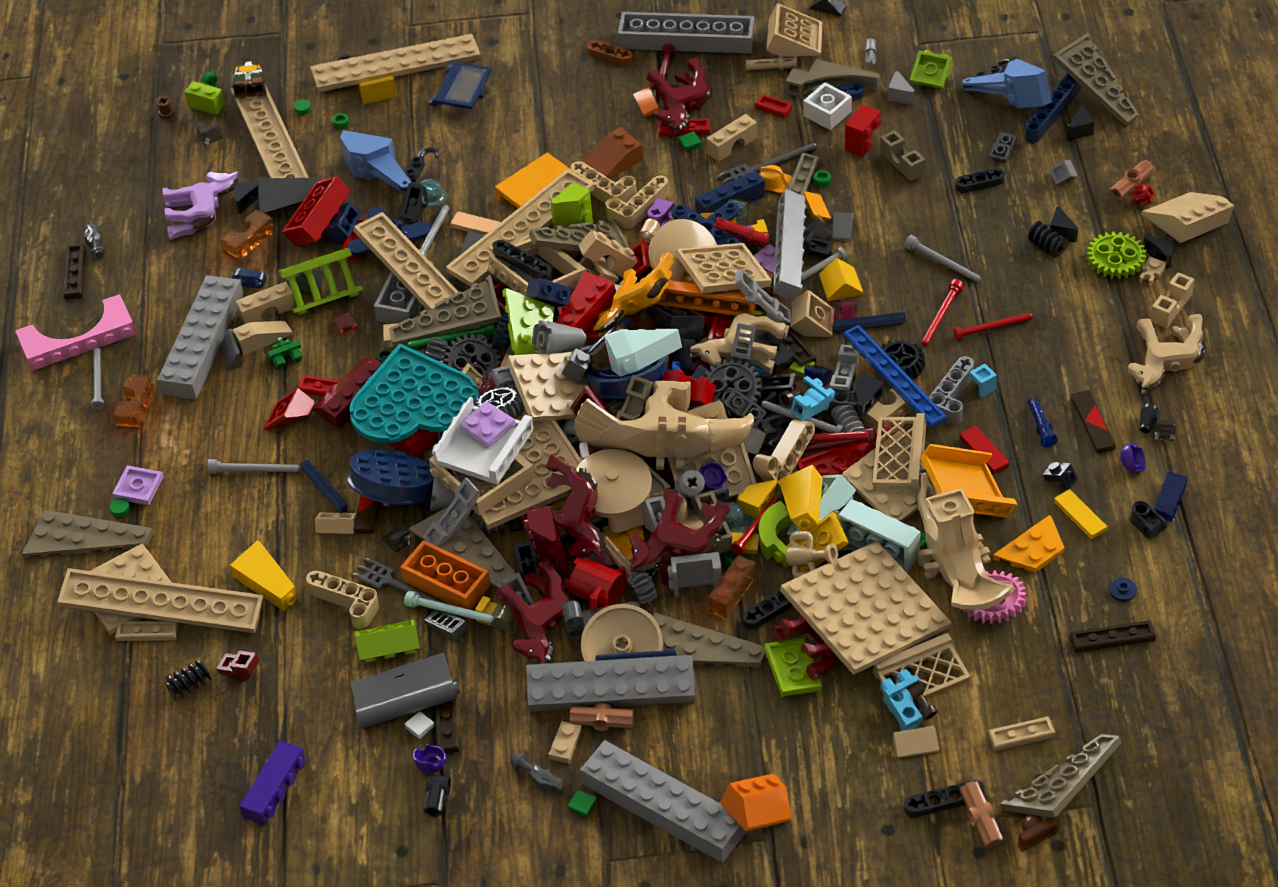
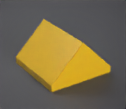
M393 76L362 82L358 86L363 104L396 97Z
M836 258L819 273L827 301L863 295L855 268L844 261Z

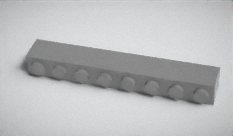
M785 189L778 201L773 293L793 300L797 294H800L803 287L801 284L803 277L801 269L804 261H802L804 249L802 248L805 241L803 234L805 232L804 222L806 215H804L806 204L805 196Z

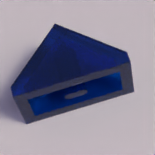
M805 365L804 377L808 376L812 380L818 378L822 381L823 387H825L832 369L817 365Z

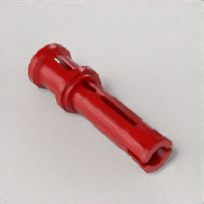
M717 217L714 228L745 239L747 243L758 244L761 248L765 247L769 237V233L764 234L756 231L753 227L746 228L720 217Z

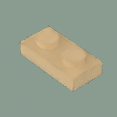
M561 722L549 752V759L570 763L582 732V725Z

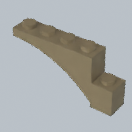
M816 59L809 72L795 68L791 70L786 79V94L802 97L805 94L812 93L815 86L822 85L823 83L833 87L860 83L864 86V89L878 91L880 87V74Z

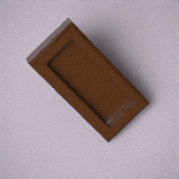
M1027 816L1022 822L1024 832L1019 834L1018 847L1022 852L1057 834L1060 820L1056 817L1048 818L1042 822L1038 816Z

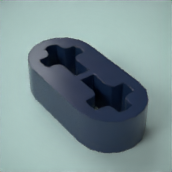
M860 83L835 87L852 96V100L860 99L864 95V86Z
M238 268L232 276V279L240 280L242 286L261 289L267 281L264 273L255 270Z

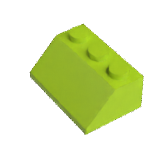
M573 182L550 202L553 229L560 225L566 228L569 224L586 222L593 224L590 190Z
M415 620L355 631L359 660L364 659V662L375 661L376 657L383 655L384 658L395 657L396 653L399 652L412 654L416 652V649L420 648Z

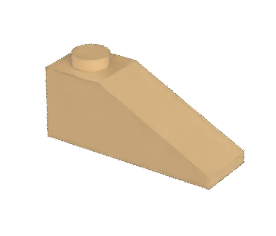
M285 321L249 322L232 329L238 349L243 356L277 342L279 337L284 339L293 335L292 330Z

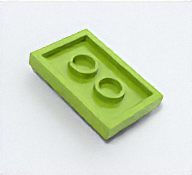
M804 638L786 640L781 643H765L764 651L782 697L816 692L822 689L820 678L812 681L806 674L807 665L813 663V660L800 651L801 646L806 644Z

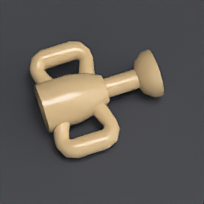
M794 532L790 535L791 546L787 548L786 560L789 566H793L792 574L794 578L815 570L813 561L816 559L825 558L829 563L837 560L838 551L834 544L827 545L824 550L816 551L812 548L813 536L810 532ZM807 539L806 546H798L795 540ZM808 565L810 571L798 572L799 566Z

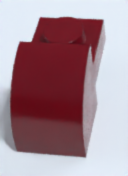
M238 651L237 655L225 653L216 670L219 674L236 676L239 682H245L250 678L258 665L259 658L253 652Z

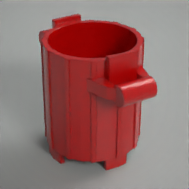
M577 558L573 562L576 566L571 578L565 579V587L569 588V592L589 601V609L596 610L600 606L616 605L620 600L624 587H628L625 567L620 566L614 570L588 558Z

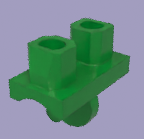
M279 337L277 338L278 344L273 345V350L268 352L270 364L273 363L277 369L286 366L285 358L291 357L293 363L302 360L299 340L290 343L289 339L283 341Z

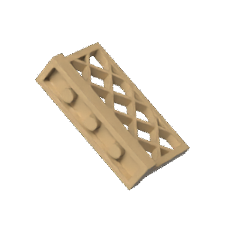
M917 413L916 417H879L872 480L873 486H912L913 490H920L923 469L920 456L924 452L926 435L924 413ZM883 423L892 424L894 427L886 432L883 429ZM904 424H913V427L907 432L901 428ZM899 430L903 435L895 440L891 434ZM886 438L893 442L886 448L881 445V442ZM908 438L911 441L909 446L904 448L899 444ZM897 446L901 452L893 456L889 451ZM886 454L891 460L883 465L879 459ZM906 454L910 460L903 465L898 459ZM895 462L900 468L892 473L888 467ZM883 471L890 475L886 479H878V475ZM905 471L908 474V480L898 479L896 476Z
M948 633L899 652L875 664L873 668V674L876 679L879 678L880 682L886 680L885 676L887 675L897 676L899 673L897 671H903L907 667L917 669L915 675H918L919 670L931 674L928 682L919 680L922 685L926 686L923 694L925 698L970 679L969 673L951 644L952 639ZM949 651L952 656L951 662L940 659V654ZM930 660L935 662L933 670L921 666L922 661ZM937 663L949 667L947 674L935 671ZM951 668L960 670L963 676L958 678L950 676ZM933 675L944 678V683L941 685L931 683Z

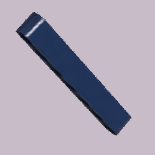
M1068 73L1050 93L1052 102L1040 106L1026 122L1025 140L1028 143L1040 141L1083 88Z

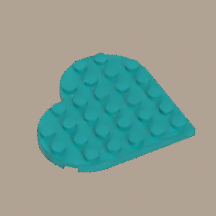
M399 344L354 396L350 405V418L354 429L364 438L377 443L397 442L411 437L420 428L431 432H444L450 427L452 419L460 412L461 406L467 402L469 397L473 398L474 404V401L479 396V392L475 382L465 373Z

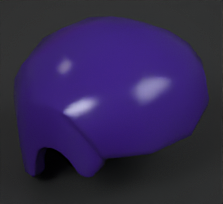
M1136 443L1126 444L1120 454V461L1124 469L1130 473L1142 472L1146 468L1144 452L1141 446H1134Z
M708 462L701 466L698 472L702 474L705 480V490L713 491L725 486L727 475L719 463Z
M428 744L423 750L416 748L412 755L417 769L425 774L438 772L445 766L447 761L444 749Z

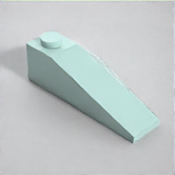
M621 329L604 335L611 369L620 377L638 371L682 348L678 329Z
M841 474L822 476L819 521L833 510L840 509L853 499L852 495L856 489ZM792 523L787 532L789 537L794 532H801L794 523Z

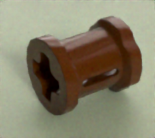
M160 96L156 100V105L159 107L158 113L161 118H170L174 114V110L170 105L171 99L168 96Z

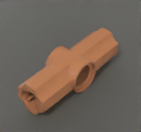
M1148 160L1141 161L1134 168L1127 169L1124 177L1110 188L1109 194L1116 201L1123 200L1130 192L1136 191L1134 187L1142 183L1154 172L1151 162Z
M598 703L594 707L572 706L570 708V723L590 725L599 731L608 730L610 727L632 728L634 710L612 708L606 703Z
M971 781L960 787V792L968 808L969 820L972 826L977 828L985 848L994 847L1003 841L995 822L994 810L991 804L986 802L978 782Z

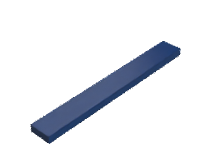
M859 325L843 332V337L911 409L916 414H925L926 424L931 429L947 422V416Z

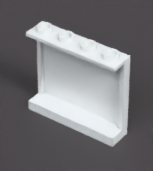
M469 397L467 402L461 406L458 415L452 419L450 427L443 432L439 443L433 447L434 461L437 465L498 485L533 432L532 417L524 415L521 421L515 419V425L490 447H487L460 429V423L479 408L474 406L473 398Z

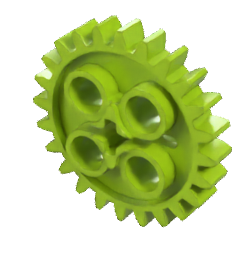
M1112 231V235L1105 232L1104 237L1099 234L1098 239L1093 238V242H1089L1086 260H1088V265H1092V270L1097 269V274L1103 272V277L1109 274L1111 279L1114 276L1120 279L1121 275L1128 278V274L1134 276L1135 271L1140 272V268H1143L1144 263H1146L1145 246L1141 245L1140 240L1135 241V236L1129 238V234L1122 236V232L1118 235L1114 231Z

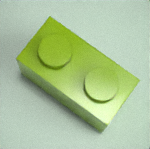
M193 81L184 91L188 107L217 115L225 105L222 89Z

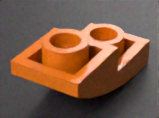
M649 87L634 94L644 117L653 116L659 110Z

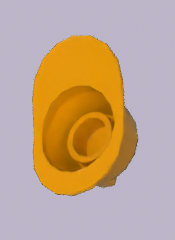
M776 165L760 168V176L765 180V190L783 193L785 189L788 190L792 176L784 174L781 168Z

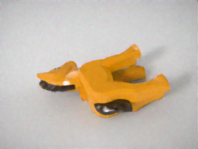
M667 252L661 255L660 263L638 283H635L637 277L635 276L636 272L634 269L624 271V280L613 297L610 311H602L597 317V324L594 326L593 331L598 333V337L601 338L622 317L631 316L653 306L660 300L662 293L669 286L670 277H672V271L669 268L674 263V256L671 253Z

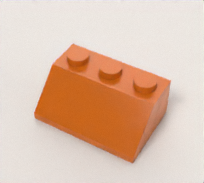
M774 774L729 783L719 802L746 832L791 820L787 788Z

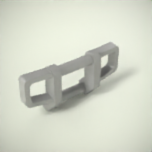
M742 268L736 272L735 283L749 303L758 304L767 312V317L774 322L785 323V325L791 322V310L780 303L775 297L768 295Z

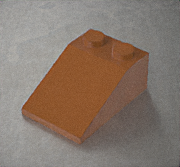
M620 127L607 134L582 162L610 179L643 160L642 144Z

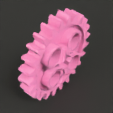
M996 570L993 571V574H989L986 571L988 578L1013 584L1015 589L1010 593V596L991 608L973 611L963 609V612H968V617L974 616V621L980 618L982 623L990 620V624H993L994 620L1001 623L1003 618L1009 621V616L1016 617V612L1021 613V607H1025V601H1027L1026 588L1023 587V582L1018 581V577L1012 578L1011 573L1005 576L1004 571L1000 574H997Z

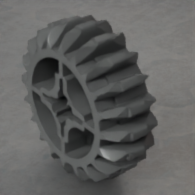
M504 386L489 390L487 393L484 392L482 396H478L474 401V406L480 407L487 401L514 419L521 416L525 408L517 388H505Z

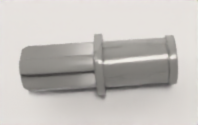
M872 38L867 39L865 42V64L868 67L875 65V57L877 56L876 40Z

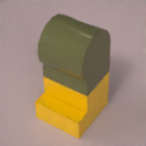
M485 596L482 597L475 608L477 612L494 617L492 623L479 620L477 622L499 629L508 630L515 620V616L508 606L493 603L490 598Z

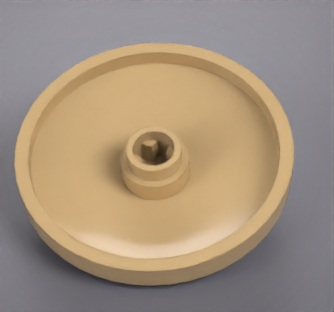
M687 219L670 221L660 227L651 239L649 245L651 267L654 270L660 263V256L669 252L674 256V263L669 268L672 271L670 280L696 284L676 257V249L714 246L717 243L712 234L697 222Z
M621 449L601 450L586 457L576 468L577 472L579 468L586 469V472H590L597 481L598 498L595 504L596 511L594 515L604 518H619L630 515L639 510L644 505V500H647L650 496L652 489L650 470L640 457L629 451Z
M616 604L597 612L586 624L581 638V651L584 661H595L596 655L663 650V637L656 620L642 608L629 604Z

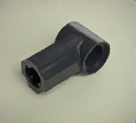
M428 775L427 795L423 810L430 817L442 815L446 795L450 793V776Z

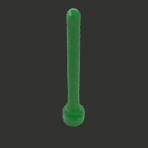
M491 323L478 328L436 336L435 338L438 337L448 342L456 340L457 337L462 339L463 335L470 337L471 334L474 336L482 334L489 337L494 336L495 327ZM430 338L409 342L407 347L411 349L425 347Z

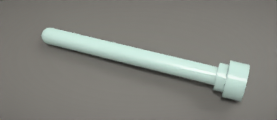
M408 591L405 595L404 604L407 607L424 606L487 623H492L494 620L492 615L425 599L417 592Z

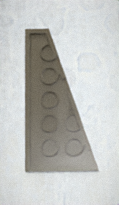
M615 219L610 220L609 223L598 221L597 224L590 222L569 224L566 228H563L562 225L556 226L555 229L548 227L534 228L529 232L533 245L537 247L581 251L578 245L591 230H594L597 233L602 232L611 241L616 240L623 248L628 247L630 249Z
M491 275L486 277L485 281L471 285L470 289L464 292L459 291L438 302L434 308L428 311L426 309L421 311L419 316L413 319L408 318L389 328L393 347L399 344L404 345L412 341L499 322L501 315Z

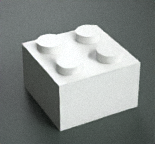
M823 83L803 100V116L829 130L834 128L852 112V96L827 83Z

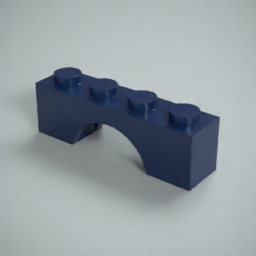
M753 171L695 197L696 213L700 215L701 213L715 212L724 204L737 198H746L750 203L765 196V180L756 171Z

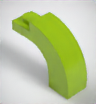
M778 501L769 507L760 519L759 546L767 560L774 557L778 563L787 568L789 567L786 560L788 547L777 536L783 530L790 527L793 522L790 519L787 507L781 501Z

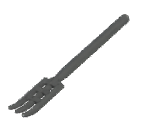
M815 143L809 144L758 164L755 167H747V164L740 165L721 173L717 180L730 174L731 177L721 183V185H724L753 171L759 172L761 167L777 165L798 157L802 153L813 151L817 148V145Z
M363 559V561L373 565L371 568L357 566V569L367 572L364 576L357 573L350 574L378 589H381L383 585L390 584L405 593L408 591L417 592L422 598L444 603L398 580L392 579L391 575L395 573V570L373 559Z

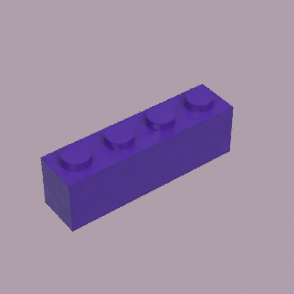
M280 740L239 806L243 818L265 826L268 820L274 816L277 805L284 800L287 789L293 785L298 771L305 765L306 758L303 748Z

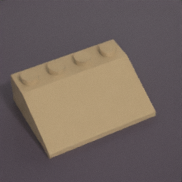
M777 3L769 18L766 50L773 55L781 57L820 56L822 22Z
M1189 192L1144 210L1141 215L1182 243L1227 224L1234 205L1222 196Z

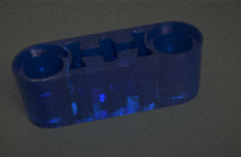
M1169 471L1166 475L1154 510L1167 521L1173 522L1186 488L1188 476Z

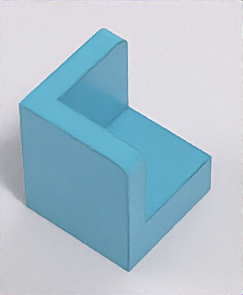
M986 364L970 371V378L979 386L978 395L981 398L996 390L997 375Z

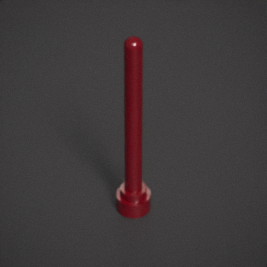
M664 44L661 50L663 60L659 73L664 78L669 59L675 53V47L671 44ZM655 90L653 96L658 105L660 94Z
M874 427L866 428V432L869 434V437L866 439L811 443L807 445L803 453L860 441L868 442L869 444L875 443L877 440Z

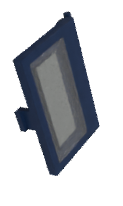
M454 61L452 66L451 64L447 66L445 72L448 74L436 97L432 96L429 105H448L473 110L478 98L483 99L486 94L484 85L492 68Z

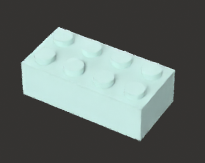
M853 499L839 513V522L848 540V545L857 546L860 549L878 541L905 572H908L918 559L916 552L920 550V531L916 528L908 526Z

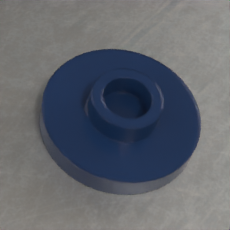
M1118 578L1111 582L1109 592L1114 599L1126 602L1136 596L1137 587L1130 579Z

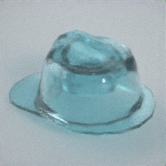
M425 179L417 184L426 186L427 205L438 206L446 201L447 193L437 180Z
M725 502L731 505L729 514L724 519L730 532L745 533L755 519L743 513L739 504Z

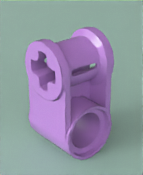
M657 198L653 206L648 210L649 218L656 220L660 227H662L672 217L671 210L675 203Z

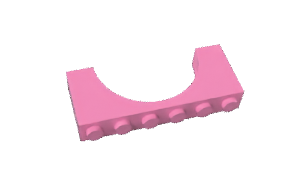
M120 294L103 300L104 313L100 322L92 330L79 337L71 339L49 338L39 333L33 324L15 330L31 371L91 351L96 347L100 348L136 335L132 319Z

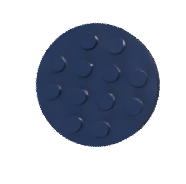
M667 356L638 371L621 377L612 371L610 362L600 372H594L590 363L584 374L589 380V386L602 399L622 400L627 397L626 390L633 374L654 383L655 381H662L664 371L670 370L665 365Z
M375 449L359 452L350 460L352 471L347 477L349 486L358 494L371 500L382 502L384 506H390V504H417L427 500L432 494L430 484L433 482L434 477L430 473V465L418 457L403 451Z

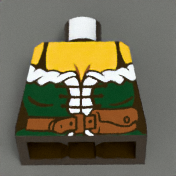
M246 62L244 66L236 68L232 82L235 98L267 94L260 65Z

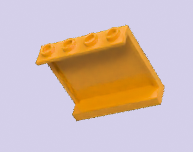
M547 152L496 185V200L500 203L507 200L515 207L520 208L564 171L571 169Z
M929 444L920 456L937 494L962 488L975 514L1007 518L1018 505L1015 499L1002 496L986 464L992 457V453Z

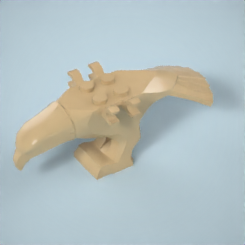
M655 381L653 395L645 402L643 417L636 420L620 421L590 399H587L582 403L578 411L574 430L582 443L587 442L588 446L630 450L646 457H656V470H664V457H676V471H683L684 458H693L707 452L711 453L743 443L754 425V417L749 413L743 418L705 419L685 413L689 411L691 382Z
M922 473L921 488L916 500L924 526L928 549L918 550L916 554L919 558L917 559L919 566H923L926 571L923 572L925 578L932 579L937 573H941L943 579L953 589L952 607L973 611L984 610L1001 603L1003 599L1010 596V593L1015 588L1013 584L1003 583L987 577L983 564L991 562L989 557L991 553L988 547L983 546L981 534L976 533L973 524V515L975 513L963 489L937 494L928 473Z

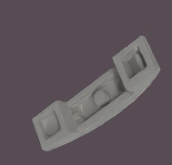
M841 344L836 370L830 382L829 388L849 391L852 386L859 353L851 345Z
M465 478L454 492L457 496L438 522H432L422 536L427 542L441 547L458 530L472 511L480 491L468 478Z

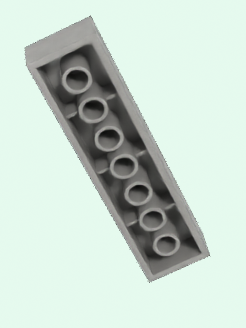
M622 12L618 31L619 47L628 50L661 51L664 44H671L675 47V51L752 54L755 33L754 16Z
M206 275L157 379L161 395L197 399L220 349L222 340L237 311L236 300L244 296L240 280Z
M692 655L526 665L528 707L530 712L568 710L572 706L594 707L598 703H606L611 707L695 702Z
M605 740L580 769L582 785L722 863L746 834L743 827L720 803Z

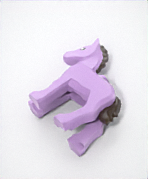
M209 172L207 174V181L210 183L201 182L177 190L162 188L166 208H164L166 220L186 222L178 226H167L169 241L184 235H191L199 228L212 225L216 220V208L219 207L217 198L234 190V183H239L238 172L231 174ZM176 206H193L192 208L186 211H174L170 209V207Z

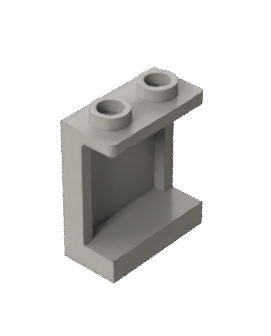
M719 552L671 557V566H667L669 590L674 591V597H678V588L713 584L714 593H722Z

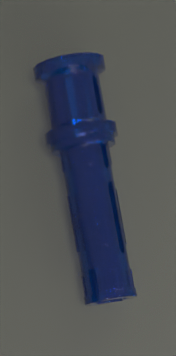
M1032 397L1027 403L1037 425L1036 433L1041 437L1040 443L1043 447H1052L1057 443L1058 438L1053 433L1052 424L1047 421L1039 398L1035 397V403Z

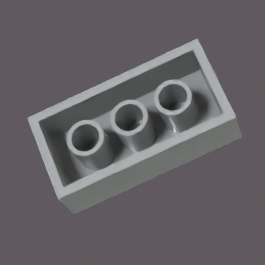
M392 272L374 305L376 321L396 324L408 318H415L422 304Z

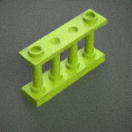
M350 248L279 270L280 277L286 278L289 281L297 307L291 308L292 312H297L300 315L308 312V308L347 295L349 297L359 295V291L363 290V287H355L347 263V257L352 256ZM334 261L340 263L348 290L339 293L330 269L331 262ZM319 266L324 271L331 292L330 296L324 298L320 296L313 275V268ZM301 272L306 274L314 301L306 304L303 302L296 281V274Z

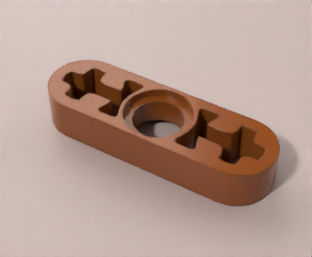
M597 40L588 43V53L593 57L620 65H629L633 61L632 52L628 49Z

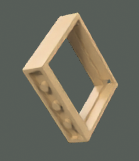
M531 239L514 245L532 256L538 254L562 272L564 276L551 282L570 287L571 290L576 288L584 271H586V268L560 249L534 246ZM494 254L490 255L488 271L513 291L526 296L528 282L508 268L511 264Z
M518 453L510 465L517 473L478 498L472 511L474 510L480 516L534 479L533 465ZM434 456L431 457L429 463L432 476L440 479L445 488H450L455 492L461 483L445 469L446 467L435 464Z

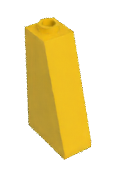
M813 465L779 479L790 519L800 531H806L819 524L823 477Z
M257 540L230 564L232 575L235 579L259 595H263L265 599L283 611L293 605L298 599L295 586L260 541Z

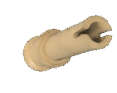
M797 56L746 60L747 71L778 68L780 71L790 68L797 69Z

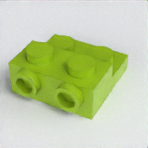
M919 50L910 77V83L943 90L946 78L949 77L953 64L952 57L947 54H935L928 50Z

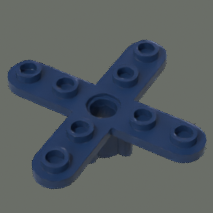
M729 202L724 204L707 218H704L685 205H676L671 210V215L675 220H692L704 226L712 234L717 245L741 243L739 239L731 234L714 228L717 217L731 221L739 215L740 208L736 203Z
M379 207L372 208L368 212L369 219L381 212L387 217L388 215L384 209ZM390 219L410 241L427 237L432 228L427 222H418L402 227L401 220ZM360 238L350 241L347 245V248H350L351 254L355 256L372 252Z

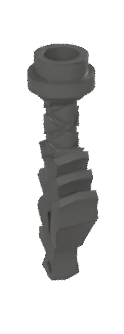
M87 223L88 229L84 233L85 242L90 247H93L91 250L92 257L96 260H101L105 255V251L99 246L102 235L98 233L97 229L100 226Z
M515 753L510 763L515 769H525L536 786L541 789L553 788L562 793L564 788L563 777L557 778L553 776L549 768L542 769L539 765L533 766L525 761V755Z

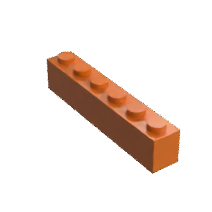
M669 280V286L662 293L660 300L656 303L657 305L736 316L743 313L754 315L756 304L749 303L741 290L702 293L697 284Z

